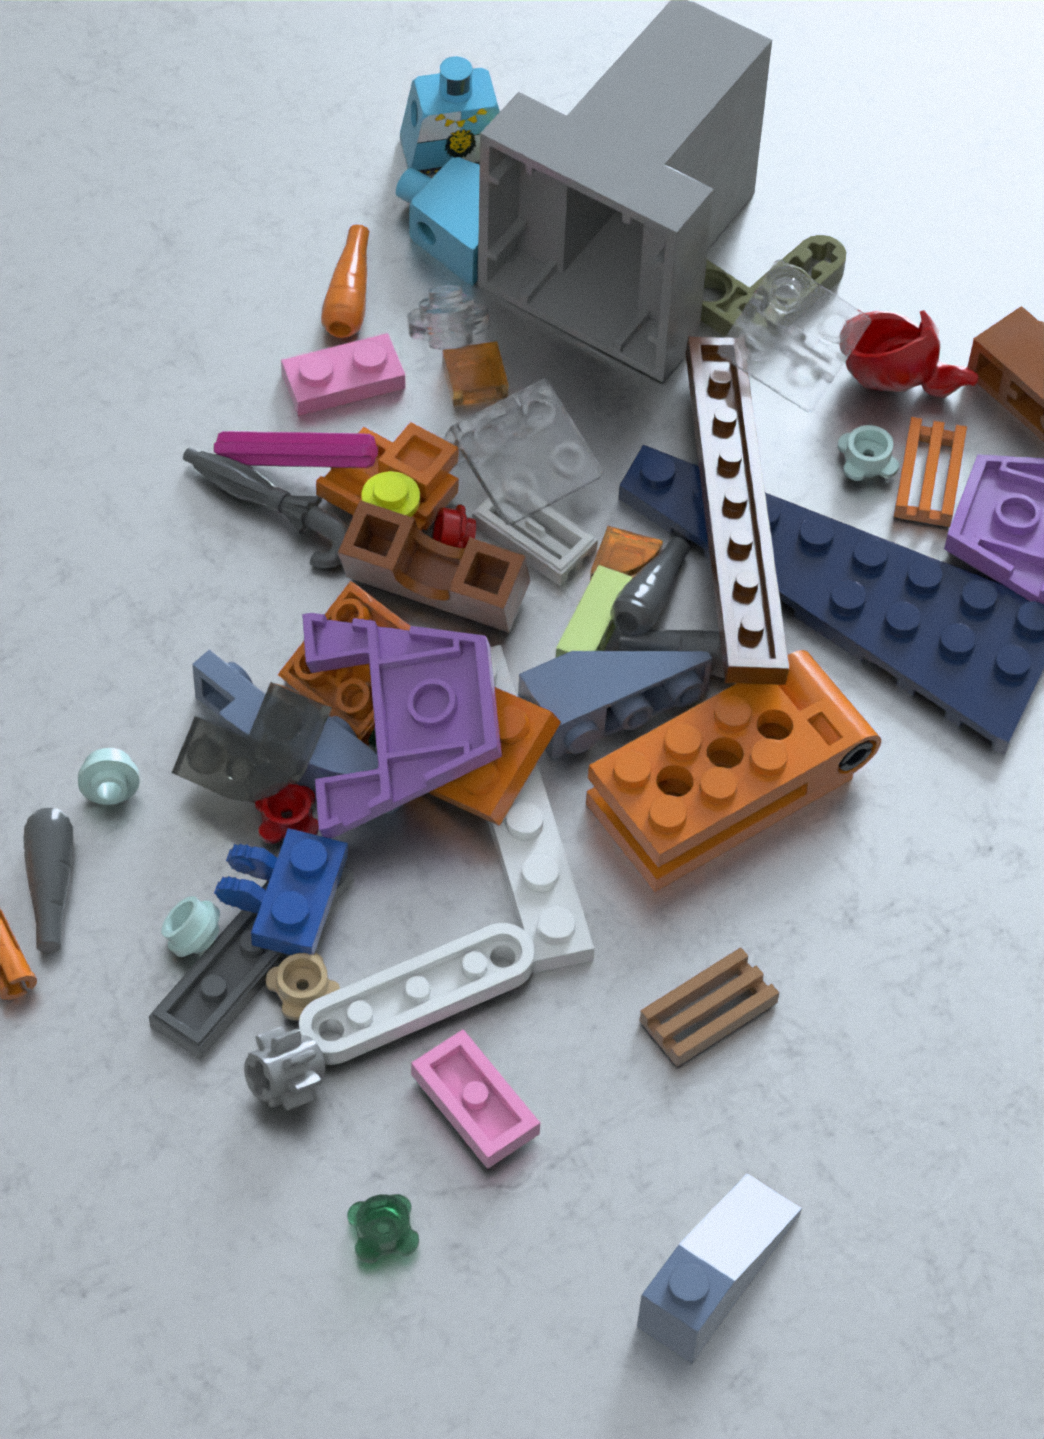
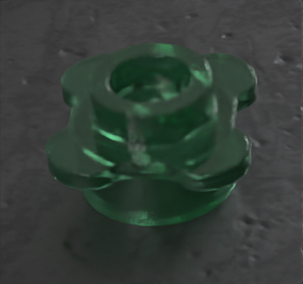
M380 1194L372 1196L365 1201H358L349 1208L347 1220L356 1229L358 1241L355 1244V1254L361 1261L374 1263L381 1255L398 1252L403 1256H408L416 1251L419 1246V1235L411 1229L409 1214L411 1213L412 1205L407 1197L401 1194ZM380 1224H387L390 1229L386 1233H381L377 1230V1227Z

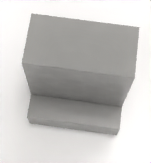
M670 0L568 115L518 92L480 133L478 286L643 373L664 382L686 356L688 336L699 337L708 249L755 194L773 39L692 0Z

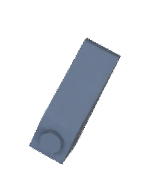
M746 1174L679 1243L641 1295L637 1327L690 1363H693L800 1216L802 1208L749 1174Z

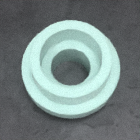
M103 748L92 752L87 756L78 772V787L81 794L88 800L98 804L110 805L124 802L137 792L140 784L137 766L132 762L128 754L115 748Z
M194 896L180 901L169 912L162 925L161 933L168 940V948L178 957H185L192 953L199 954L205 951L215 941L219 933L218 921L220 910L211 901H200Z

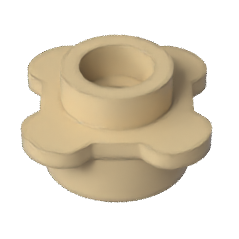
M308 953L293 954L283 960L279 967L271 968L266 975L267 988L278 994L283 1003L282 1013L290 1020H299L302 1011L309 1003L340 989L336 981L329 980L323 958L317 953L314 955ZM300 982H306L309 986L305 990H300L297 988V985Z

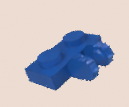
M288 828L278 858L265 848L250 847L248 844L242 845L241 843L239 845L234 844L226 858V862L232 867L231 869L236 870L237 873L249 874L251 877L269 881L267 889L264 890L254 881L222 876L221 881L217 883L214 894L220 900L219 902H223L225 905L257 913L251 931L253 946L289 955L297 953L314 955L348 857V843Z

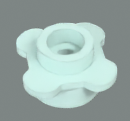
M864 425L854 429L851 433L843 434L839 438L837 447L840 452L844 453L846 460L843 472L849 479L860 481L864 477L870 478L877 475L891 478L897 474L899 461L892 456L893 437L886 430L878 426Z

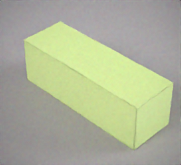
M598 565L556 647L555 658L570 651L605 650L616 628L610 615L612 605L618 593L633 578L632 576Z

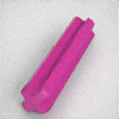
M222 431L218 433L217 440L213 446L216 455L228 457L249 466L368 469L374 466L375 458L378 456V447L376 446L374 436L364 433Z

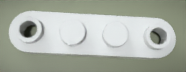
M496 923L312 1001L304 1008L299 1018L301 1036H309L318 1044L325 1064L334 1065L346 1062L519 987L528 980L533 971L535 954L533 941L525 930L510 923ZM497 958H507L513 964L501 968L495 966L492 962ZM327 1031H336L342 1037L336 1041H326L321 1038V1035Z

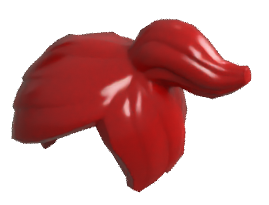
M876 310L861 313L853 317L849 322L844 323L839 333L838 345L841 355L844 357L846 368L867 389L884 392H905L921 385L928 395L936 398H946L962 386H975L978 383L979 375L967 367L939 361L941 352L939 328L925 310L919 311L920 325H917L907 316L892 311Z

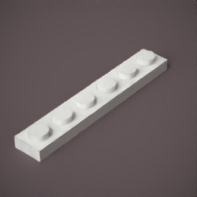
M501 645L490 647L494 686L516 696ZM536 764L500 826L488 821L518 925L529 934L534 944L533 973L593 961L595 950L538 764Z

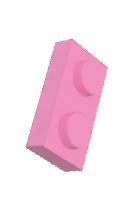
M388 333L281 360L282 377L298 416L405 389V372Z
M464 1029L411 1062V1075L487 1169L540 1134V1122Z

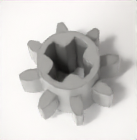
M282 1026L257 1035L255 1038L259 1049L248 1053L244 1064L245 1079L253 1095L263 1102L268 1101L271 1108L283 1104L287 1111L313 1101L314 1097L311 1088L322 1084V1078L325 1073V1061L318 1044L309 1036H301L299 1029L286 1032Z

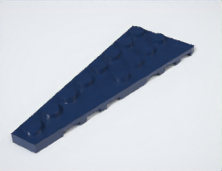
M643 444L619 485L618 499L671 534L673 531H676L680 535H684L705 550L704 557L710 560L699 466ZM765 492L779 597L781 601L794 609V617L861 662L866 658L873 664H877L897 678L898 687L912 696L916 691L944 709L946 711V719L958 727L965 723L992 741V750L1006 755L1044 675V604L1029 601L1004 585Z

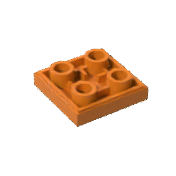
M352 581L348 583L325 613L327 620L352 623L353 618L375 621L379 627L410 630L411 627ZM303 641L277 675L330 717L338 716L347 722L355 732L356 737L369 746L376 737L370 663L311 673L306 664L305 644Z

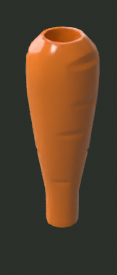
M359 224L352 225L349 228L346 245L334 269L321 310L322 326L328 333L337 338H347L358 333L365 318L368 278L367 246L370 231L367 227Z

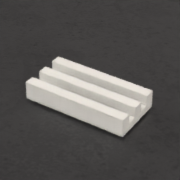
M510 478L472 512V518H475L478 530L507 550L526 556L528 565L560 587L568 580V573L571 570L576 572L583 565V558L585 556L591 558L597 552L598 539ZM508 501L531 518L527 517L525 519L506 506L504 502ZM545 528L569 543L573 548L568 549L545 533Z

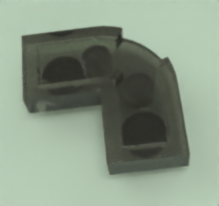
M270 682L248 737L205 718L194 716L171 773L229 799L254 803L255 801L269 798L279 793L290 783L296 785L309 765L332 707L280 684Z

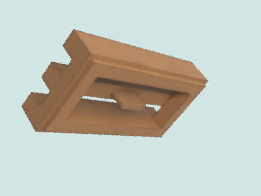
M741 947L640 1010L639 1021L677 1067L778 1003L780 992L773 984L767 986L763 981V972L757 965L754 967L750 966L748 963L749 956ZM736 974L738 975V977L734 980L730 981L729 983L722 986L715 992L703 998L702 1000L692 1005L685 1011L681 1012L677 1016L673 1017L666 1023L661 1024V1022L667 1019L668 1017L672 1016L679 1010L683 1009L684 1007L691 1004L698 998L710 992L711 990L721 985L728 979L732 978ZM748 989L754 994L679 1043L673 1039L674 1036L696 1022L706 1019L717 1012L720 1007Z

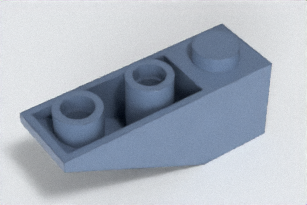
M570 651L520 673L518 697L552 711L561 721L545 749L550 759L554 760L570 752L578 754L587 751L599 739L622 729H636L645 724L651 716L671 707H685L694 703L703 693L708 691L712 657L708 652Z

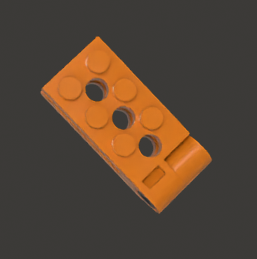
M799 650L788 655L789 672L786 685L736 683L589 765L588 779L594 787L586 792L587 807L654 892L659 891L851 781L853 774L866 765L879 750L882 742L881 737L807 651Z

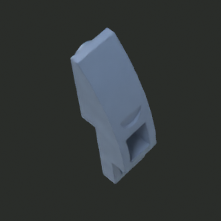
M210 649L192 664L195 697L218 715L221 747L244 764L278 783H294L299 786H306L314 792L316 798L315 779L378 768L377 751H372L357 739L353 729L340 717H330L316 705L312 704L296 718L293 710L285 701L277 696H272L271 698L253 684L251 678L241 666L235 662L226 663ZM402 805L386 813L395 814Z

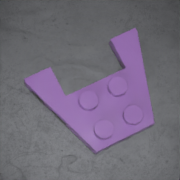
M977 454L948 531L944 550L1027 600L1044 604V458Z
M302 614L306 664L311 673L370 663L378 768L315 779L318 825L323 837L335 838L502 757L491 648L485 635L411 626L410 630L379 627L375 621L353 618V622L349 623L327 620L325 614Z

